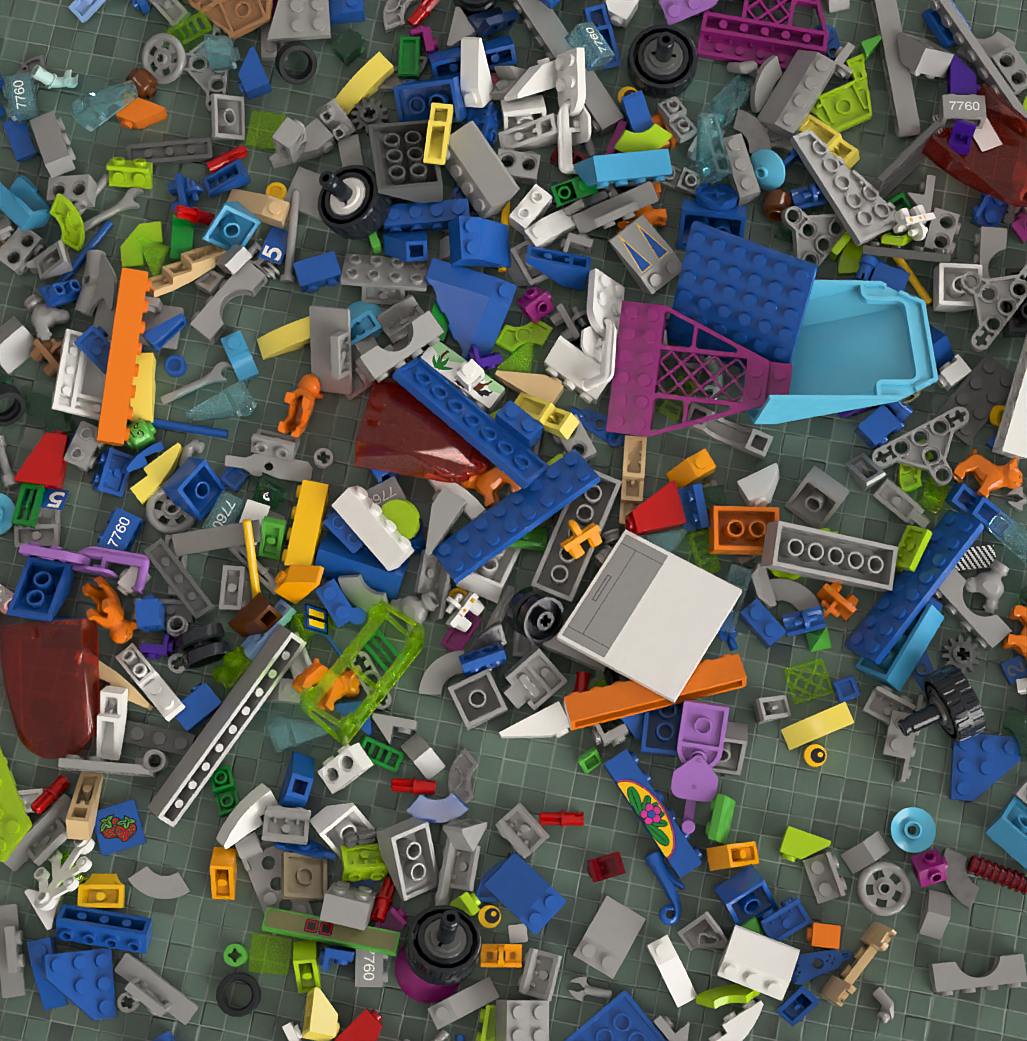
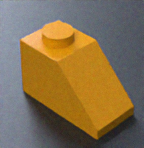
M705 448L682 461L667 472L666 476L670 482L675 480L677 489L688 487L714 473L716 465Z
M290 565L286 570H281L277 574L274 592L296 605L320 584L324 568L321 566Z
M755 841L706 848L710 871L759 864Z
M214 847L210 863L212 899L235 900L237 878L236 848Z

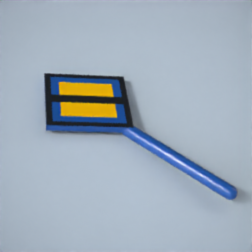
M304 603V629L324 635L346 667L351 668L348 660L328 634V610Z

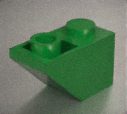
M580 176L550 187L557 207L573 204L580 199L598 193L596 185L587 186Z

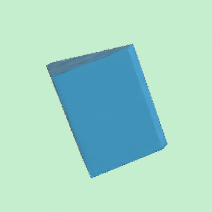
M238 201L225 202L203 234L202 239L227 251L234 244L245 247L261 221Z

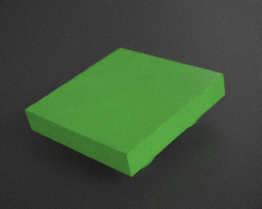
M717 794L716 799L712 800L710 811L713 814L711 821H708L706 825L708 839L722 845H727L736 801L726 795Z

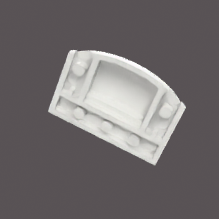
M66 329L52 395V409L99 420L106 374L74 344L83 333Z

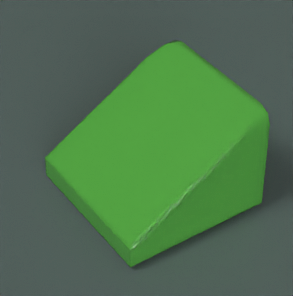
M881 35L861 41L858 52L859 54H864L865 62L879 47L882 39Z

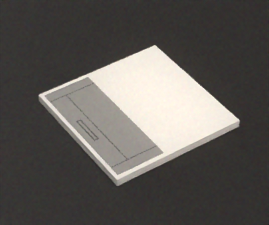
M625 529L559 632L557 640L675 703L742 594V589Z

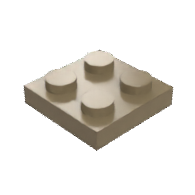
M283 852L281 854V899L323 902L325 893L328 890L327 858L317 859L298 853Z

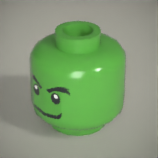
M140 418L126 426V428H130L127 444L131 450L135 448L137 451H141L155 442L153 434L157 431L150 421L146 423Z

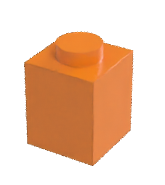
M811 923L810 927L806 928V941H809V946L839 949L841 926Z

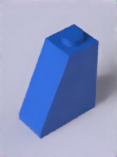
M642 90L622 97L620 112L624 116V121L627 122V130L633 133H641L649 129L653 122Z

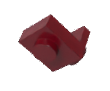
M619 851L587 860V872L593 882L626 873Z

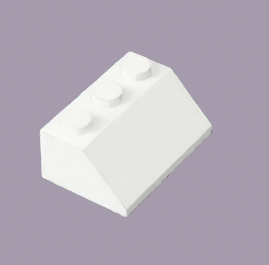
M562 336L557 339L544 361V368H546L545 371L548 375L558 377L564 381L563 385L571 391L575 389L581 394L580 397L589 404L592 402L596 405L612 385L611 379L608 383L589 391H583L581 381L584 378L592 379L599 376L601 365L591 357L586 356L584 352Z
M735 924L719 962L717 975L782 1001L791 981L800 950Z

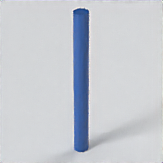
M109 220L103 224L71 263L73 271L62 274L56 283L70 280L86 260L87 251L94 250L114 226Z
M155 418L152 423L156 428L226 439L229 432L225 429Z

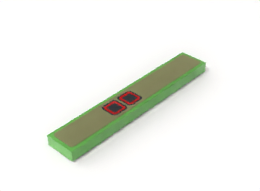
M267 907L261 927L262 931L395 957L401 938V932L371 926H367L363 931L322 921L319 916Z

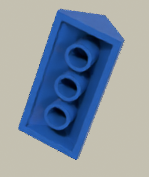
M327 533L318 549L315 566L324 568L323 578L335 579L336 582H339L338 578L341 575L361 574L364 582L371 589L377 592H385L387 599L397 600L411 560L406 559L397 569L388 571L371 551L360 548L353 554L334 534Z

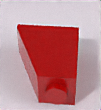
M62 431L46 432L15 475L14 480L19 485L29 483L43 485L44 488L62 490L67 462L64 460L71 439Z
M675 480L669 482L626 516L625 526L628 531L641 536L680 528L686 523Z
M366 1008L334 1041H377L383 1027L381 1022L383 1018L374 1008L371 1011Z

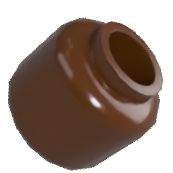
M135 68L126 77V87L136 97L151 99L158 91L156 89L157 79L145 68Z
M783 189L770 190L764 196L762 212L770 221H781L783 210L791 207V196Z

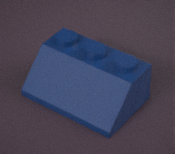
M683 199L677 248L686 249L691 225L694 221L743 238L747 206L736 205L734 208L719 211L705 208L699 205L696 200Z

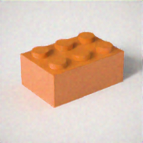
M713 506L708 510L710 527H708L709 554L762 555L767 523L779 521V507Z

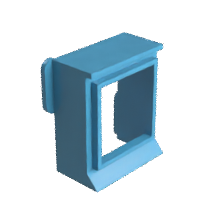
M24 175L18 176L10 189H7L0 182V210L18 227H21L20 231L45 227L52 216L49 214L51 206L37 193L38 188Z

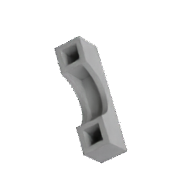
M981 226L979 231L974 234L973 246H976V254H973L972 264L982 265V277L985 279H990L988 273L989 262L996 257L1002 256L1006 250L1007 228ZM985 289L982 292V296L986 300H991L994 298V292L990 289ZM1004 302L1000 304L1002 311H1004Z
M247 261L229 279H225L220 284V290L207 299L205 302L206 306L202 311H198L193 315L190 323L192 329L210 344L214 345L227 330L222 319L226 304L234 297L241 295L255 297L268 282L266 275Z
M427 311L407 326L408 342L404 349L400 351H387L379 346H375L355 361L369 383H372L374 380H377L379 383L389 376L387 373L389 370L394 368L396 371L406 364L405 359L410 356L414 359L424 351L421 348L427 344L429 347H432L440 341L439 336L444 331L430 311Z
M692 402L687 422L716 413ZM724 418L686 427L761 460H764L773 440L771 435L754 428L740 426Z
M953 568L933 596L936 599L940 598L945 604L946 611L952 616L955 615L961 621L959 624L966 632L973 634L976 638L974 640L979 644L980 648L989 651L1012 630L997 614L983 617L974 614L967 608L963 600V587L966 580Z
M1023 954L996 956L992 968L986 974L979 977L966 975L954 961L928 964L932 992H939V996L953 995V990L962 989V993L976 992L975 988L984 987L985 991L998 990V985L1007 984V988L1021 987V982H1027Z

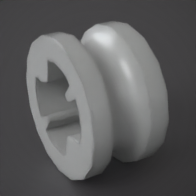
M327 448L318 449L314 454L315 465L320 469L329 468L333 463V453ZM322 453H325L326 457H330V460H326L325 464H322V461L317 459V457H321Z
M619 528L601 534V537L605 539L604 545L618 542L621 537L619 535Z
M181 653L173 654L168 660L169 669L176 674H183L188 670L184 666L175 669L176 666L173 665L174 661H178L183 656Z
M128 992L122 993L117 1002L119 1009L125 1013L135 1011L139 1007L140 1001L134 1000L132 1008L129 1006L124 1007L123 1002L126 1000L123 999L126 996L128 998L131 997Z

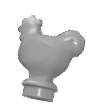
M38 294L29 296L24 302L27 311L32 313L31 324L37 333V338H40L42 341L50 340V337H52L49 329L57 324L69 322L70 314L67 310L56 307L47 308L44 299L39 297Z
M996 559L993 563H990V571L981 572L976 577L967 578L964 585L965 590L968 592H980L985 596V604H983L982 608L985 609L986 613H993L994 610L998 609L999 599L1004 593V585L1001 578L1002 576H1007L1010 570L1009 567Z
M432 591L423 593L421 598L411 595L403 599H392L388 605L393 615L397 613L402 614L406 620L408 633L417 635L423 628L422 623L426 620L428 611H434L439 606V600Z

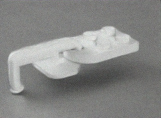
M578 47L557 55L555 61V68L557 70L556 90L558 91V104L560 108L557 114L558 165L560 171L565 174H577L573 166L575 164H572V145L576 146L586 143L591 136V116L584 106L586 98L584 48Z
M596 268L589 272L587 316L591 325L581 331L580 344L584 354L601 364L599 376L592 379L584 378L581 381L583 391H589L608 383L614 376L616 338L625 287Z

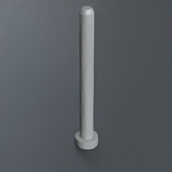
M293 189L291 195L284 275L280 277V281L283 283H295L296 279L293 276V263L300 202V191L298 189Z

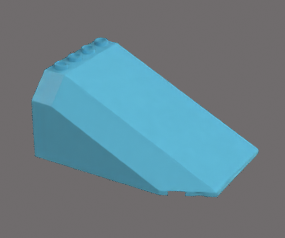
M814 280L792 360L793 369L789 395H769L762 408L745 411V414L754 424H778L897 402L937 382L938 374L925 300L916 296H910L902 290L898 292L891 289L882 281ZM740 368V374H741L742 372L745 371V369ZM745 375L741 378L743 389L745 383Z

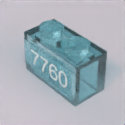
M593 22L577 24L565 37L572 49L577 47L584 48L585 69L587 72L603 69L615 56Z
M24 73L4 77L5 85L2 86L4 97L8 98V105H5L7 117L11 118L16 125L30 122V119L40 116L35 83L31 74Z
M223 490L204 522L202 529L239 523L246 502Z

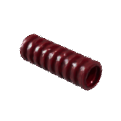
M976 854L971 856L967 866V873L971 874L973 872L976 877L980 875L982 879L987 878L989 882L993 880L994 884L1000 883L1002 887L1007 886L1009 890L1013 888L1014 892L1020 891L1022 895L1027 894V877L1024 873L1018 874L1017 870L1011 871L1009 867L1005 869L1004 865L998 866V863H991L989 859L985 861L984 857L978 858Z

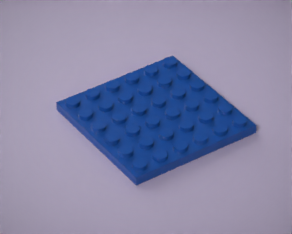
M694 221L691 225L672 309L770 362L792 364L818 265ZM670 314L667 340L687 348L691 347L694 326ZM701 329L698 330V349L737 352L735 347ZM718 357L726 363L734 360L733 358ZM740 359L745 367H747V360ZM738 361L733 364L734 366L744 369Z

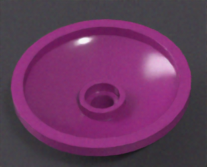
M405 944L402 946L395 962V975L399 986L405 994L419 1002L434 1003L444 1000L457 989L460 982L449 986H438L420 979L407 964L404 953Z

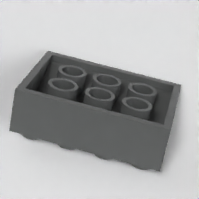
M428 120L368 125L378 193L418 203L441 202L443 200V182L440 165L423 163Z

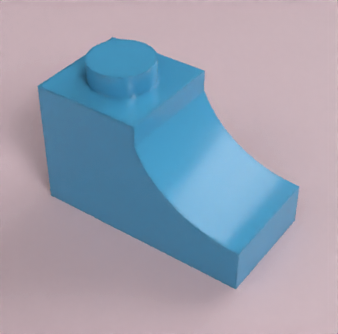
M370 309L350 321L351 347L382 328Z
M240 330L220 339L240 384L260 375Z

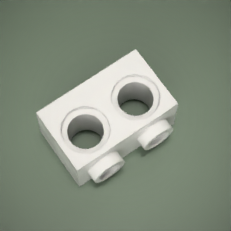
M535 184L509 215V225L524 235V230L539 221L552 206V196Z
M359 743L352 746L349 744L344 745L337 751L339 753L338 756H331L322 763L324 767L318 771V774L332 794L344 789L374 765Z

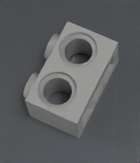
M1014 45L991 57V61L1015 96L1027 90V64ZM1000 62H1005L1008 67L1002 66ZM1011 79H1017L1020 84L1013 83Z
M287 117L272 136L276 152L293 164L309 145L305 126L297 119L293 121Z
M510 147L498 149L497 156L502 163L504 161H511L513 163L505 168L516 183L531 186L537 184L541 155L534 151L519 152ZM526 164H531L534 166V168L531 170H526L523 168V166Z
M90 174L49 177L47 201L52 206L56 195L60 193L69 199L77 209L84 210L87 207H95L97 183Z
M935 207L933 213L936 218L929 221L928 232L922 247H925V251L933 252L934 248H939L934 242L940 241L944 245L941 249H947V253L952 255L956 242L952 241L954 235H958L961 223L958 222L960 214ZM940 222L948 223L950 228L942 227Z
M21 227L16 229L0 249V263L18 277L29 270L26 263L42 253L46 246L40 236L30 229L20 231ZM33 240L31 246L25 247L27 241ZM20 257L18 262L11 263L12 258Z
M575 414L574 417L579 421V424L573 431L574 434L568 440L554 434L551 435L555 444L561 445L564 451L561 453L563 456L574 448L580 447L584 451L581 456L587 462L596 457L597 451L577 414Z

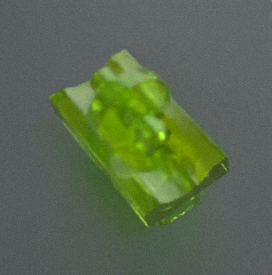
M237 646L233 652H227L224 656V664L221 667H215L212 671L215 681L222 682L225 689L231 690L252 663L245 655L243 646Z

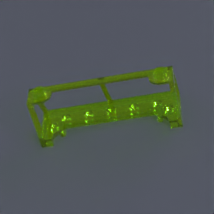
M382 599L376 605L373 604L369 608L367 624L318 685L305 688L299 697L301 709L345 747L425 646V627ZM388 611L413 626L410 634L388 614ZM387 619L408 639L404 643V650L377 684H375L351 662L384 620ZM349 667L372 690L354 713L350 712L339 721L316 705L344 670ZM312 710L337 726V733L317 717Z

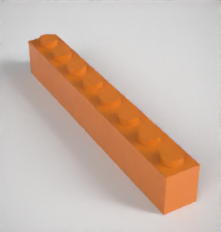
M128 268L121 269L96 443L123 446L124 441L128 442L130 428H126L127 419L131 420L133 407H130L129 403L130 398L135 397L136 385H132L133 377H137L139 371V364H135L136 355L140 356L142 350V343L138 342L139 334H144L145 321H142V314L147 313L149 301L145 300L146 291L150 292L152 279L148 278V272Z
M739 653L734 655L725 654L718 659L700 661L675 703L630 680L626 682L617 681L606 687H593L589 691L582 693H570L564 697V708L570 729L575 730L683 703L684 699L695 700L746 687L747 676Z

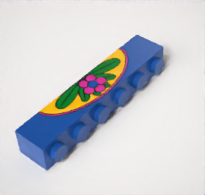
M625 749L604 763L603 766L679 879L702 864L700 859L703 856L696 846L692 847L688 842L690 836L684 833L682 827L679 828L675 820H677V817L672 809H666L662 803L665 799L658 789L654 790L650 785L652 779L645 770L641 771L638 767L639 760L634 752L631 751L629 753Z

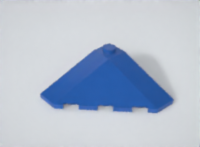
M432 258L425 280L428 286L432 285L437 295L434 299L441 314L445 313L450 325L447 327L453 340H457L462 349L461 357L468 362L470 361L468 351L471 350V344L477 345L479 356L491 353L511 305L517 285L491 275Z

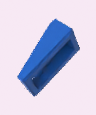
M239 159L202 179L209 197L251 182L245 165ZM212 182L216 183V187H213Z
M180 313L146 331L142 336L155 351H158L188 322L185 316Z

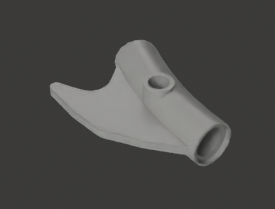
M89 250L86 253L85 270L81 285L82 290L79 292L74 308L76 312L93 317L96 306L102 300L106 301L110 311L115 310L117 276L106 258V253L101 250Z

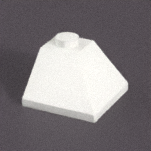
M354 803L326 806L309 820L319 835L340 859V847L345 846L343 842L345 834L353 833L355 835V832L369 829L375 831V828Z

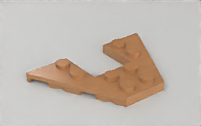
M185 0L234 40L272 21L273 0Z

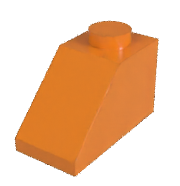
M125 93L116 113L120 125L129 130L132 128L137 130L143 129L165 120L168 116L165 107Z

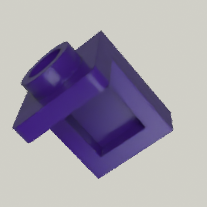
M956 119L949 137L947 150L955 154L968 156L976 124Z
M471 344V350L468 351L469 359H473L480 367L493 369L498 367V363H503L501 353L493 352L479 356L477 345Z
M165 633L163 645L141 643L139 652L144 654L147 659L158 660L159 656L169 658L170 652H174L175 639H172L173 637L169 633Z

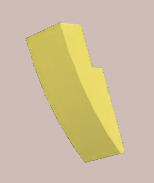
M378 52L352 77L335 98L343 110L345 109L347 116L356 110L355 104L361 106L363 98L367 101L379 90V86L394 73L393 65Z
M431 103L423 163L445 165L453 118V105Z
M809 113L798 133L810 129L829 146L828 150L837 158L840 156L845 161L844 164L851 169L860 160L858 149L844 141L839 132Z
M310 316L289 323L258 338L257 342L263 360L304 348L305 344L310 343Z
M141 353L140 356L136 355L135 364H139L138 376L133 377L132 385H136L135 397L130 398V407H133L131 423L140 418L146 423L149 421L153 423L156 359L153 353Z
M521 392L514 402L544 426L543 430L566 440L569 439L579 424V421L571 412L556 408L552 402Z
M179 443L145 466L143 469L147 476L130 488L143 506L146 505L148 498L174 474L183 449Z
M843 702L785 727L780 731L790 751L854 723V720L846 702Z

